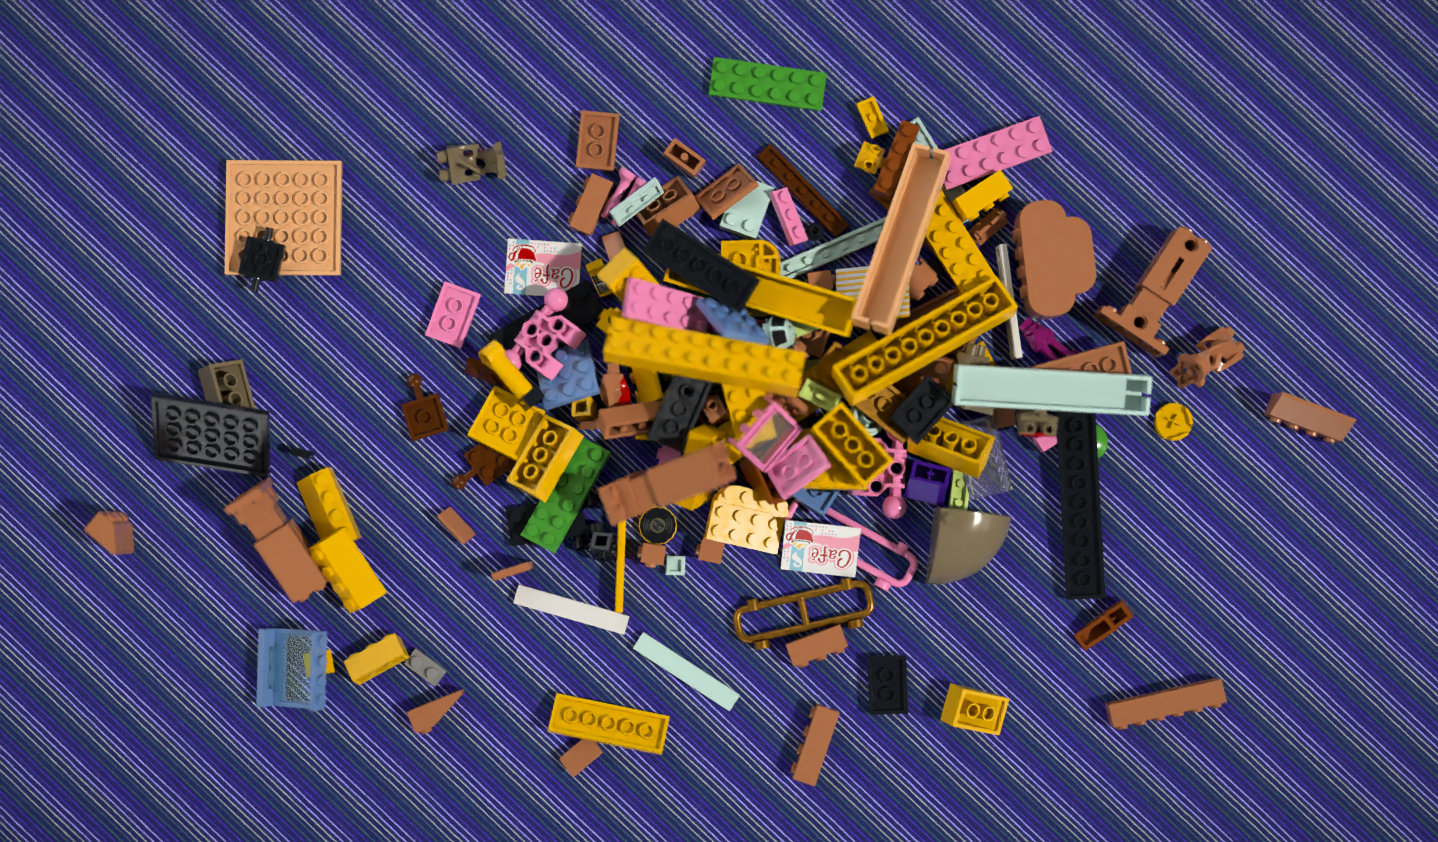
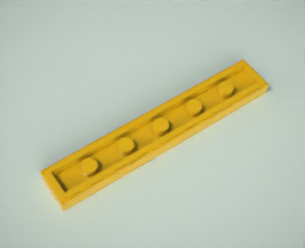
M626 520L618 524L616 613H623Z

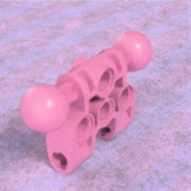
M552 288L546 292L544 296L545 306L541 311L536 310L533 316L523 324L522 330L514 339L516 344L512 350H505V355L518 370L522 365L521 356L525 352L526 362L551 381H553L564 366L551 356V353L557 349L559 342L564 341L576 350L587 335L563 316L551 317L554 312L562 311L568 303L567 293L560 288ZM559 322H563L562 328L556 330V325ZM536 327V332L530 335V329ZM550 337L551 343L545 346L544 341ZM536 353H539V359L537 361H533V356Z
M886 432L889 439L892 440V449L888 448L880 438L874 439L877 443L883 445L886 453L894 461L868 484L867 491L848 490V495L878 497L888 487L890 491L889 496L883 501V512L891 519H899L906 513L907 509L906 502L901 497V488H905L907 450L903 449V444ZM899 463L902 466V471L899 474H894L891 471L892 464ZM874 481H878L882 485L879 492L871 490V484Z

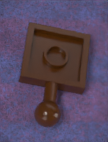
M416 373L410 374L407 378V384L413 388L416 400L401 404L412 441L449 431V425L439 394L423 397L420 387L422 384L421 376Z
M480 443L464 454L472 469L463 475H455L452 478V486L457 490H461L466 487L467 481L476 474H478L485 486H488L513 468L517 462Z

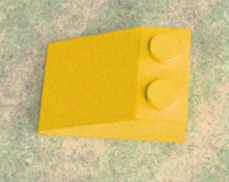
M950 683L940 720L953 727L1000 735L1010 698Z

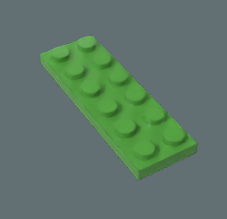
M714 57L709 96L821 112L827 73Z
M583 438L546 503L540 500L521 536L555 554L612 453Z

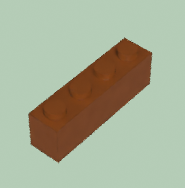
M902 119L872 195L890 202L920 126Z

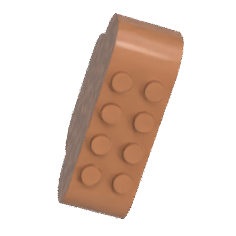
M1041 200L1026 205L1017 214L1014 220V230H1012V241L1016 242L1014 259L1018 261L1019 267L1016 268L1017 280H1020L1021 287L1018 288L1019 298H1022L1023 307L1028 315L1038 320L1054 319L1068 312L1075 302V297L1089 290L1096 280L1092 234L1090 227L1084 220L1078 217H1066L1064 209L1054 201Z

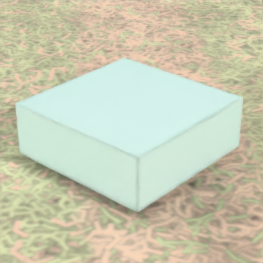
M666 555V575H685V556Z

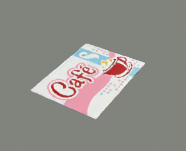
M508 238L504 293L545 296L546 292L552 288H560L567 291L576 286L580 280L582 244Z
M786 520L781 569L855 577L861 528Z

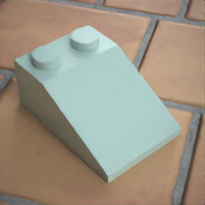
M757 181L759 186L724 212L720 229L747 239L756 240L770 202L769 193L774 191L775 187Z

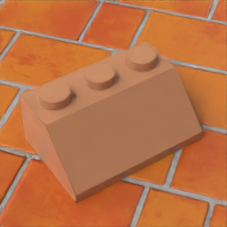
M679 176L661 186L664 193L636 214L650 237L662 219L677 227L680 223L701 210L694 195Z
M101 511L84 529L113 555L132 554L134 551L133 525L128 520L129 516L122 511Z

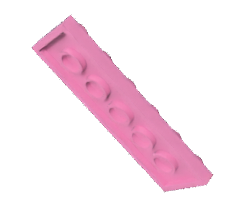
M1040 116L944 150L950 152L951 163L943 186L946 191L996 173L999 170H1004L1053 152Z
M633 277L627 279L622 317L703 334L716 331V328L696 306L698 298L703 297Z

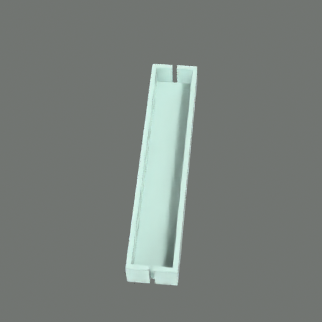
M954 364L953 381L957 385L952 387L951 402L955 405L1149 416L1151 398L1141 395L1142 392L1151 394L1152 376Z

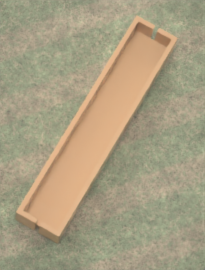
M917 143L912 144L851 317L854 326L868 330L873 327L875 332L891 336L951 163L950 152L933 148V159H931L929 146Z

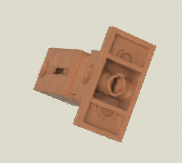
M1180 226L1171 231L1135 285L1134 289L1137 292L1129 304L1122 306L1119 311L1109 305L1107 307L1104 305L1098 308L1093 316L1157 358L1165 355L1169 350L1165 346L1166 343L1160 338H1153L1161 327L1158 321L1167 308L1176 304L1212 249L1209 246V242L1202 237L1197 238L1193 235L1192 230L1184 226L1183 228ZM1134 320L1137 322L1138 327L1134 325Z
M722 442L663 462L646 470L645 474L643 470L632 472L599 488L598 491L613 526L626 519L641 515L656 507V504H659L661 508L722 487L736 479L735 469L730 464L727 448Z
M269 476L237 496L224 509L228 515L233 513L240 525L246 523L257 540L254 546L293 603L296 601L301 603L310 597L309 595L312 591L319 592L325 588L328 579L323 575L322 570L311 557L308 551L311 545L294 519L288 520L277 504L280 498L271 485L274 482Z

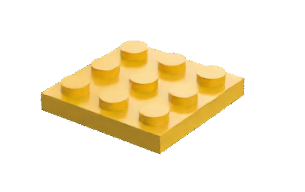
M494 385L467 436L518 461L546 411L532 406L525 412L517 403L518 398L515 395Z

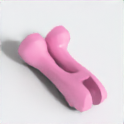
M621 167L619 170L621 180L617 189L608 199L601 212V216L604 219L610 214L609 211L621 203L622 196L636 178L632 172L624 167ZM637 177L626 198L647 182ZM613 219L611 224L617 225Z

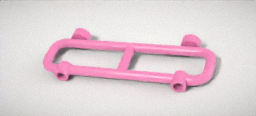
M795 499L791 502L788 508V517H785V521H793V514L800 502ZM829 507L826 512L828 516L848 527L861 528V534L909 560L910 567L903 579L897 580L857 558V567L877 577L874 583L875 586L888 591L891 585L894 587L908 585L918 566L915 555L908 551L909 546L900 541L898 544H895Z

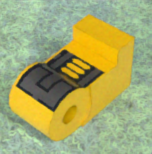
M600 258L586 264L585 266L600 298L613 293L597 276L605 267L602 259Z

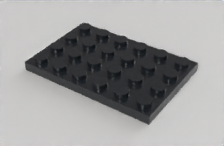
M153 393L151 403L155 460L269 477L271 473L270 411Z

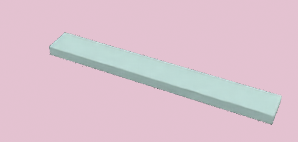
M887 217L782 261L781 275L795 278L878 242Z

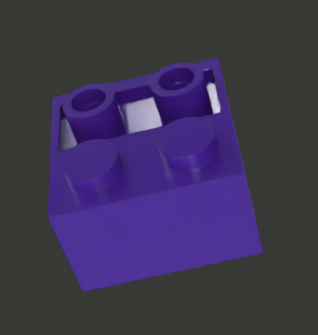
M912 460L903 497L941 506L952 468Z

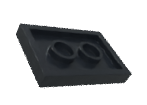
M926 375L888 418L915 444H918L952 407V397L929 375Z
M906 655L867 656L869 715L908 714Z

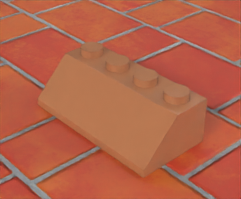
M1285 392L1271 394L1264 416L1270 417L1269 421L1277 424L1281 422L1286 423L1290 429L1296 431L1302 429L1306 435L1312 437L1321 436L1323 441L1331 444L1342 442L1356 421L1355 418Z

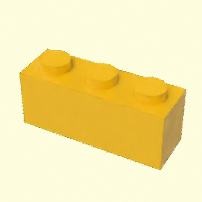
M999 170L957 197L950 204L962 223L967 219L971 222L980 216L978 212L981 210L986 212L994 207L993 202L996 200L1002 202L1009 197L1008 192L1013 187L1002 171Z
M395 633L388 634L382 638L383 640L368 645L360 653L351 654L344 663L352 681L361 685L410 658L401 637Z

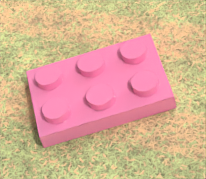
M444 281L425 336L462 349L481 294Z
M808 434L781 454L773 466L768 469L767 474L782 499L786 500L832 465L814 436Z

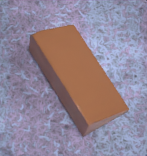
M451 507L438 515L437 518L462 544H466L475 536V532Z
M581 739L559 759L574 778L601 755L603 751L597 742Z

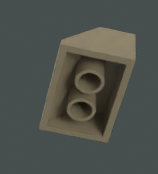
M242 359L209 364L198 370L206 401L255 408Z

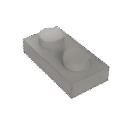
M415 648L410 658L404 663L434 687H436L447 672L445 668L418 648Z

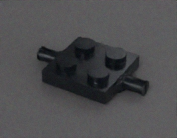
M266 227L264 238L247 236L238 273L253 279L251 291L258 292L260 281L274 283L278 281L286 246L271 240L273 228Z

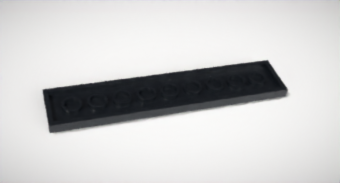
M1056 410V417H1058V462L1066 600L1106 598L1096 413Z

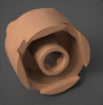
M921 257L917 259L918 263L915 265L909 281V301L921 299L925 294L924 290L928 286L932 287L939 280L936 277L937 273Z

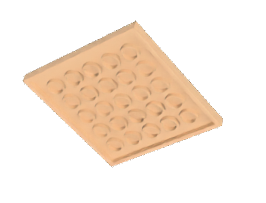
M226 160L225 275H242L238 273L247 236L264 238L266 227L274 229L271 240L286 246L279 275L341 276L343 162Z

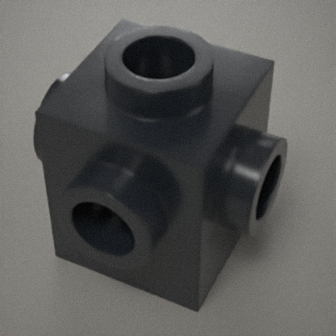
M593 532L588 550L591 552L593 560L612 562L613 555L617 553V543L614 542L612 533Z

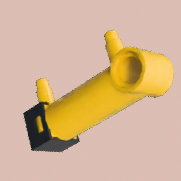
M492 340L478 352V356L518 398L517 403L526 412L541 400L544 395L537 386L533 387L505 355L504 348L497 341Z

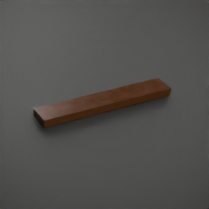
M771 143L757 155V158L788 188L835 239L850 226Z

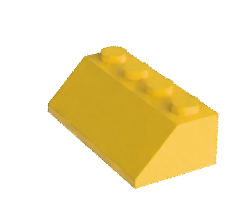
M631 367L633 371L629 373L632 384L636 383L638 391H634L637 403L663 399L657 371Z
M942 417L918 444H915L908 437L907 452L979 478L987 463L995 437Z
M327 467L297 482L320 539L342 528L346 529L353 541L362 538L333 468Z
M345 528L323 537L308 548L311 557L316 561L323 575L328 579L333 590L338 594L349 613L362 609L387 593Z

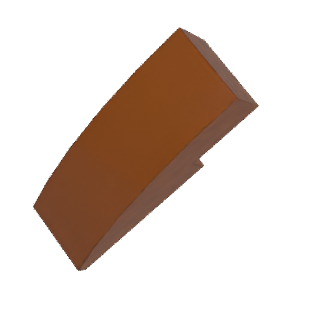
M1122 598L1074 634V637L1086 651L1132 619L1134 613Z

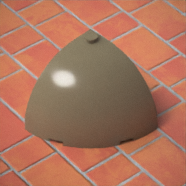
M934 508L925 584L956 582L984 568L1002 547L1010 527L1011 517Z

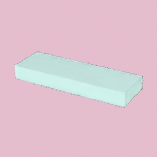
M654 177L609 212L615 223L620 227L661 196L664 191L659 181Z

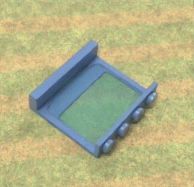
M282 628L259 629L256 707L281 706L306 708L309 711L325 710L327 631Z

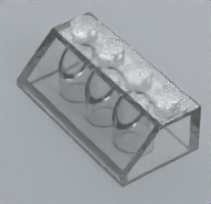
M995 415L960 423L995 437L987 463L979 478L964 473L970 500L1013 490Z

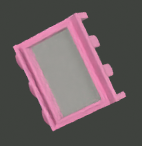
M768 396L763 398L769 404L764 412L759 409L754 410L753 415L757 420L750 427L743 424L740 427V430L744 433L738 442L731 437L728 439L737 450L764 473L773 466L774 462L786 451V448L798 437L803 429L776 401Z

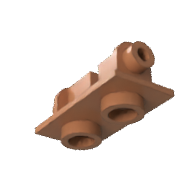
M996 207L968 232L981 246L1009 222L1006 218L1007 215L1003 210L1000 211Z

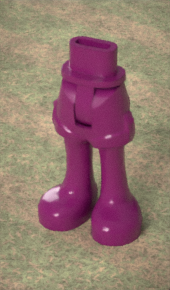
M1029 317L1018 327L1024 333L1023 337L1030 344V348L1036 353H1042L1050 361L1059 359V357L1048 345L1056 349L1063 357L1080 353L1079 350L1072 351L1063 346L1054 337L1055 333L1050 328H1045L1038 324L1037 321L1034 323Z

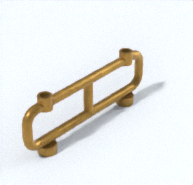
M850 577L841 579V584L760 602H758L757 598L747 600V605L738 607L733 614L735 633L742 642L754 643L755 650L770 647L769 639L844 622H848L849 629L864 626L862 618L869 616L874 610L872 590L865 581H852ZM854 588H862L864 590L867 607L864 610L810 622L805 599ZM798 602L802 624L749 636L744 634L740 620L743 613Z

